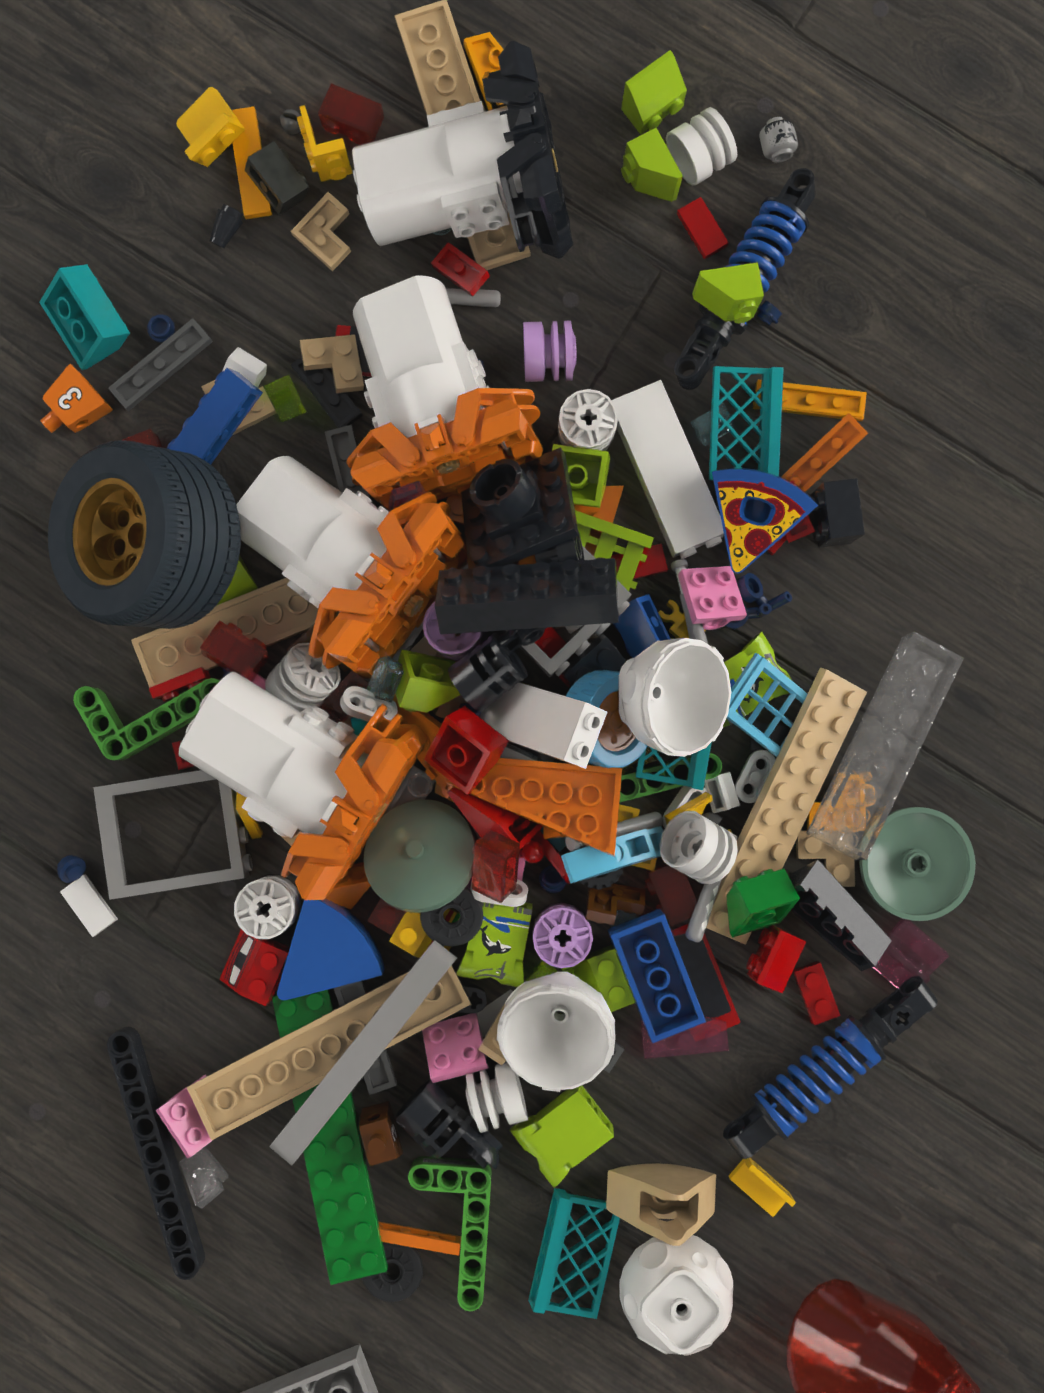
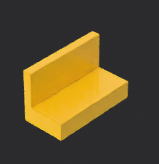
M751 1158L742 1159L729 1175L733 1183L772 1217L776 1215L786 1202L792 1207L796 1203L790 1192Z

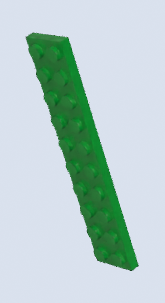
M330 989L289 1000H281L278 996L272 997L280 1038L334 1011ZM318 1085L292 1098L295 1114ZM350 1092L303 1151L330 1285L387 1272L388 1270L352 1093Z

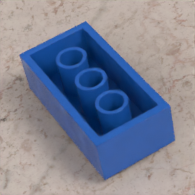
M660 909L607 929L646 1032L652 1043L706 1022L666 916Z

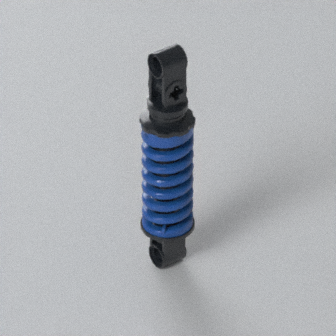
M807 168L795 170L790 175L778 197L770 196L763 200L759 215L753 219L751 228L744 234V240L737 245L736 252L729 258V265L725 266L730 267L758 262L763 293L767 292L770 288L768 280H774L777 277L776 268H781L785 264L784 256L791 254V243L798 242L802 234L809 227V221L805 212L816 195L814 174L811 170ZM700 304L699 310L703 317L696 322V331L688 339L683 352L674 365L679 385L686 390L697 388L710 367L717 360L721 349L727 347L730 343L731 335H741L746 329L747 322H725ZM687 370H694L691 375H683Z
M913 976L905 980L899 988L888 997H885L873 1009L869 1008L866 1010V1015L859 1020L851 1015L847 1016L845 1022L834 1030L837 1039L825 1036L823 1038L824 1049L818 1045H814L811 1048L813 1058L807 1055L800 1056L801 1068L794 1064L788 1066V1073L792 1081L783 1074L776 1076V1082L781 1089L780 1091L769 1083L764 1086L766 1094L762 1089L755 1094L752 1093L750 1098L754 1105L725 1127L723 1137L741 1159H748L755 1155L762 1146L776 1135L786 1141L788 1136L799 1127L794 1120H791V1116L802 1124L807 1122V1115L802 1107L805 1106L813 1114L818 1113L819 1106L814 1097H817L824 1104H829L831 1097L828 1092L832 1090L836 1094H841L843 1092L840 1084L842 1080L852 1085L855 1082L851 1074L856 1070L860 1075L866 1074L867 1070L863 1063H866L871 1069L881 1060L884 1061L886 1059L883 1052L884 1046H887L890 1042L893 1044L897 1040L896 1037L909 1029L923 1015L932 1011L937 1005V998L920 976Z

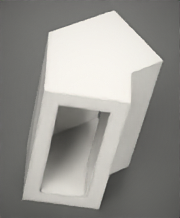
M237 347L228 357L222 371H225L226 368L237 371L258 388L261 380L266 376L267 364Z
M725 772L712 779L705 780V789L713 798V801L710 802L713 813L740 806L730 772Z

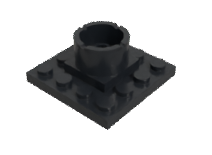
M561 447L521 465L511 459L495 461V464H489L482 468L472 480L470 488L461 492L468 568L513 564L579 536L566 455Z

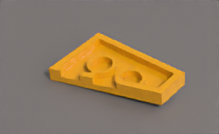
M487 32L465 38L463 46L489 111L492 110L490 102L486 101L482 78L485 72L500 70L498 56L504 49L493 35Z

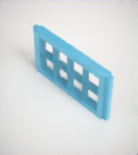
M755 653L731 688L729 711L726 718L777 757L786 738L779 746L769 736L780 720L790 728L792 727L793 722L786 718L784 714L795 698L803 704L808 694L764 657ZM763 671L774 681L764 696L760 697L750 688ZM778 685L790 693L779 711L767 702ZM747 693L759 702L748 720L736 712V709ZM763 707L775 715L764 733L752 725Z

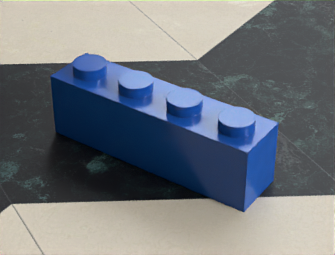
M229 368L218 374L214 382L215 385L209 393L200 399L199 407L192 416L185 420L182 431L177 438L168 444L167 449L193 454L210 465L263 393L239 372Z
M649 594L630 601V606L618 617L619 623H613L625 642L627 653L632 658H635L658 640L671 639Z

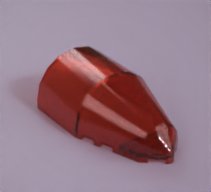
M832 1279L819 1284L804 1299L793 1319L787 1340V1368L796 1393H980V1388L975 1380L918 1316L849 1281Z

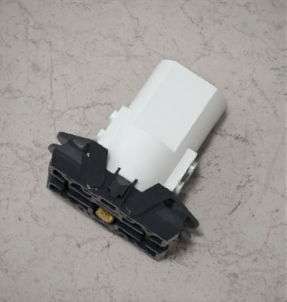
M515 41L509 42L498 56L500 70L484 73L482 82L486 101L490 102L492 110L485 111L482 101L467 103L461 107L442 110L428 115L429 127L353 147L352 156L355 169L353 170V175L358 189V205L361 212H363L372 237L379 246L452 228L456 238L470 237L474 233L497 230L502 226L509 225L508 213L519 252H523L527 246L535 245L536 247H541L542 253L559 259L573 246L570 219L567 213L552 135V125L544 95L539 92L538 74L530 47Z

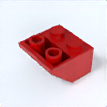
M771 925L768 929L764 928L760 934L758 943L761 945L757 953H753L747 962L746 969L749 970L747 975L756 983L783 993L806 941L777 926Z

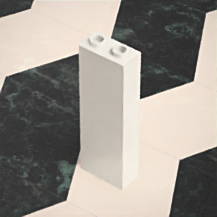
M656 381L611 400L616 406L618 414L616 428L672 557L680 555L681 559L697 553L695 548L702 545L710 548L721 543V537L724 536L721 516L662 381Z
M518 682L511 690L506 691L502 697L483 710L480 717L508 739L509 742L586 769L607 711L580 700Z

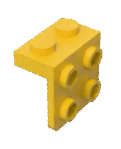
M209 87L176 123L190 144L184 152L190 160L206 167L245 130L221 94L213 87Z
M305 105L299 106L302 116H298L297 120L312 172H318L321 182L330 179L341 180L347 175L353 174L343 138L317 144Z

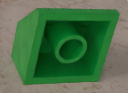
M768 869L761 872L757 877L749 879L748 876H745L733 882V887L726 895L729 930L732 938L781 923L798 902L800 897L785 869L777 871Z

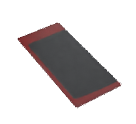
M686 924L671 930L706 1020L705 1023L689 1029L693 1040L698 1041L740 1024V1019L705 933L700 942L691 941L685 935L689 925Z

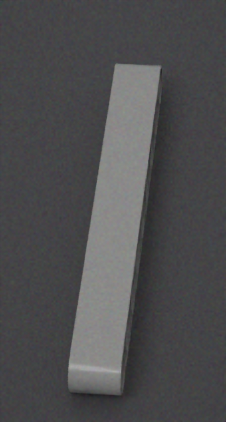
M435 940L269 1146L290 1165L295 1163L457 957Z

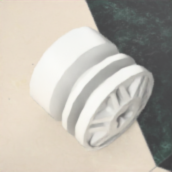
M711 107L703 110L700 115L692 117L690 124L685 122L669 131L666 135L668 150L683 178L692 186L710 177L713 169L716 171L721 170L725 165L736 161L737 146L733 134L724 118L717 110Z
M591 389L576 391L569 396L560 409L558 435L561 444L606 451L614 439L618 421L616 406L611 399L602 392ZM585 416H590L591 425H586Z
M298 643L293 646L282 658L281 662L269 673L265 681V690L300 712L308 707L319 708L324 700L338 687L341 680L338 665L328 669L323 665L322 657L313 658L309 655L310 643Z
M684 811L676 815L667 824L660 840V855L664 863L702 884H713L724 878L734 865L738 852L737 841L730 831L695 811Z
M267 875L248 883L238 893L234 903V916L238 926L247 935L257 939H271L288 930L297 921L301 912L302 899L297 887L290 880L281 876ZM269 903L271 908L268 912L262 913L261 908L264 906L263 904Z
M505 1062L503 1065H495V1079L490 1080L486 1070L480 1071V1083H478L475 1073L466 1074L467 1102L471 1116L474 1118L480 1133L488 1131L487 1117H490L494 1129L499 1128V1114L504 1113L510 1125L528 1120L519 1076L511 1069L508 1062Z

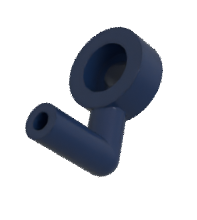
M747 573L736 581L742 599L748 603L755 602L758 606L768 603L772 608L771 611L792 601V596L788 591L768 600L763 595V586L760 580L752 573Z
M768 603L751 608H746L744 605L747 616L740 621H730L724 627L738 629L746 623L747 619L762 618L769 614L772 608Z

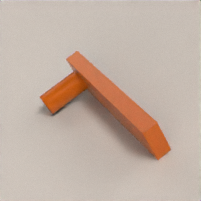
M848 413L781 477L789 482L794 480L796 486L806 492L860 442L868 432Z
M379 1222L382 1242L459 1256L461 1236Z

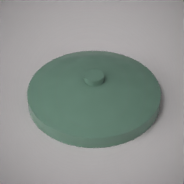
M414 800L401 804L389 811L380 819L371 832L364 851L366 877L375 893L390 906L413 913L432 911L454 900L469 883L477 860L476 840L469 824L454 808L434 800Z
M907 807L885 815L873 825L864 839L859 864L864 886L871 898L881 908L903 919L928 921L948 914L965 899L974 880L976 863L971 841L956 821L934 809Z

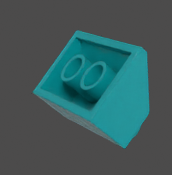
M87 264L58 269L39 303L81 370H86L119 350L130 332Z

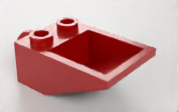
M455 787L447 792L498 861L514 854L521 848L522 856L527 862L537 863L542 860L544 856L543 845L538 841L531 840L543 827L542 825L471 794L467 795Z

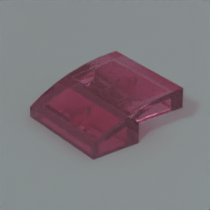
M902 918L888 933L887 936L892 941L877 965L873 968L897 988L905 980L913 976H920L927 984L930 981L929 976L949 956L943 948L910 920Z

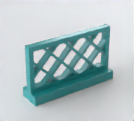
M713 367L709 480H713L712 471L717 470V462L723 456L730 461L734 468H742L741 466L752 457L758 463V470L779 476L784 367ZM720 373L731 374L738 382L728 392L720 385ZM738 374L746 375L741 379ZM750 375H762L761 388L756 393L744 382ZM739 386L750 396L741 407L730 396ZM719 392L723 395V397L720 400ZM725 399L736 410L727 420L719 413V405ZM753 400L760 407V416L754 422L743 411ZM738 414L749 424L740 435L729 425ZM718 420L722 423V425L719 428ZM759 421H760V429H759V427L756 425ZM724 428L735 438L725 449L718 442V433ZM751 429L759 435V444L753 449L742 439ZM737 442L748 452L739 463L728 453ZM717 448L721 451V453L718 456ZM758 449H759V457L755 454V452H756Z
M712 742L706 748L693 753L691 762L687 760L686 756H680L668 765L657 752L658 750L650 747L652 752L646 755V748L639 757L636 777L703 790ZM655 754L664 768L655 774L643 772L644 761ZM683 759L689 767L688 780L676 778L669 768ZM666 770L669 776H664L660 774Z
M554 1188L528 1299L533 1312L544 1314L545 1310L597 1319L620 1220L619 1217L613 1214L612 1219L601 1227L595 1215L606 1209L605 1200L568 1194L563 1189ZM573 1203L585 1205L588 1213L574 1222L570 1215ZM593 1218L599 1229L584 1238L578 1227ZM576 1230L582 1240L568 1250L564 1244L565 1236ZM603 1234L606 1239L605 1248L594 1254L589 1243ZM586 1246L592 1257L578 1266L572 1255ZM569 1258L575 1269L561 1278L557 1272L558 1265ZM594 1263H597L600 1268L599 1275L588 1283L582 1272ZM579 1274L586 1285L571 1294L565 1283ZM563 1286L569 1297L560 1303L550 1302L552 1292ZM590 1291L593 1296L591 1309L579 1307L575 1300Z

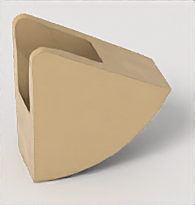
M661 1163L637 1164L615 1168L608 1171L606 1209L641 1231L669 1245L680 1246L714 1214L716 1174L696 1168ZM659 1219H674V1220H671V1221H663V1220H659Z

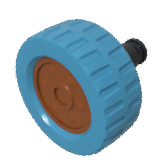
M595 670L587 673L573 684L566 697L589 703L607 711L588 764L605 768L625 767L636 761L647 748V745L639 741L630 728L621 720L619 714L620 672Z

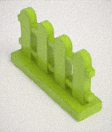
M575 510L582 546L585 548L587 542L597 545L594 553L595 558H611L613 551L623 554L617 572V580L628 591L630 588L636 589L638 582L633 581L637 566L639 561H646L647 555L642 554L644 547L651 548L654 537ZM591 528L602 532L600 539L589 535ZM618 538L628 541L626 548L616 545Z

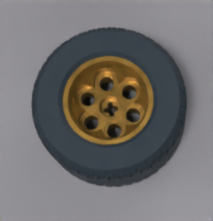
M128 440L102 443L86 452L70 468L56 492L50 512L48 548L56 580L75 609L87 618L106 625L173 629L197 622L210 613L224 596L235 574L240 554V520L237 506L228 484L222 475L208 462L198 456Z

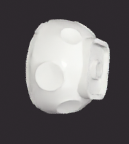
M689 638L658 640L635 658L627 660L621 667L619 673V714L621 720L630 728L639 741L666 755L685 757L706 748L712 741H715L723 729V724L729 711L731 687L729 672L723 662L724 658L715 647L708 645L702 640Z
M555 972L551 975L526 981L511 993L505 1002L504 1010L498 1022L497 1041L504 1058L516 1074L528 1083L542 1087V1090L560 1092V1090L574 1089L591 1082L609 1064L612 1055H614L615 1019L601 992L596 991L593 987L579 979V977L569 972ZM556 1011H562L565 1014H558Z
M692 1235L680 1246L669 1245L652 1237L636 1248L625 1264L619 1279V1296L623 1312L638 1339L664 1354H683L687 1356L710 1347L727 1328L733 1307V1279L727 1263L722 1259L718 1251L698 1236ZM679 1304L686 1305L683 1311L676 1309Z

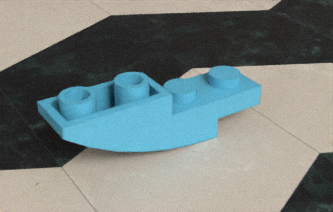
M662 826L648 830L646 828L616 837L615 857L590 846L562 855L561 858L570 884L661 857L660 840L663 833Z

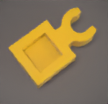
M669 600L667 606L672 609L673 613L666 615L660 610L658 614L662 622L673 624L669 632L676 638H689L684 613L679 612L676 602Z

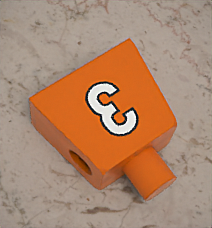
M69 364L43 395L42 399L52 410L40 421L51 433L63 423L76 433L107 415L113 409L72 364Z

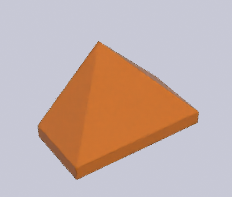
M364 862L353 864L347 875L343 879L338 880L333 890L325 899L352 909L371 886L366 877Z

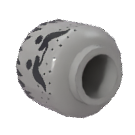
M774 117L767 121V125L761 129L759 137L764 156L774 163H779L790 159L794 155L793 152L798 147V140L793 122L783 120L782 117Z

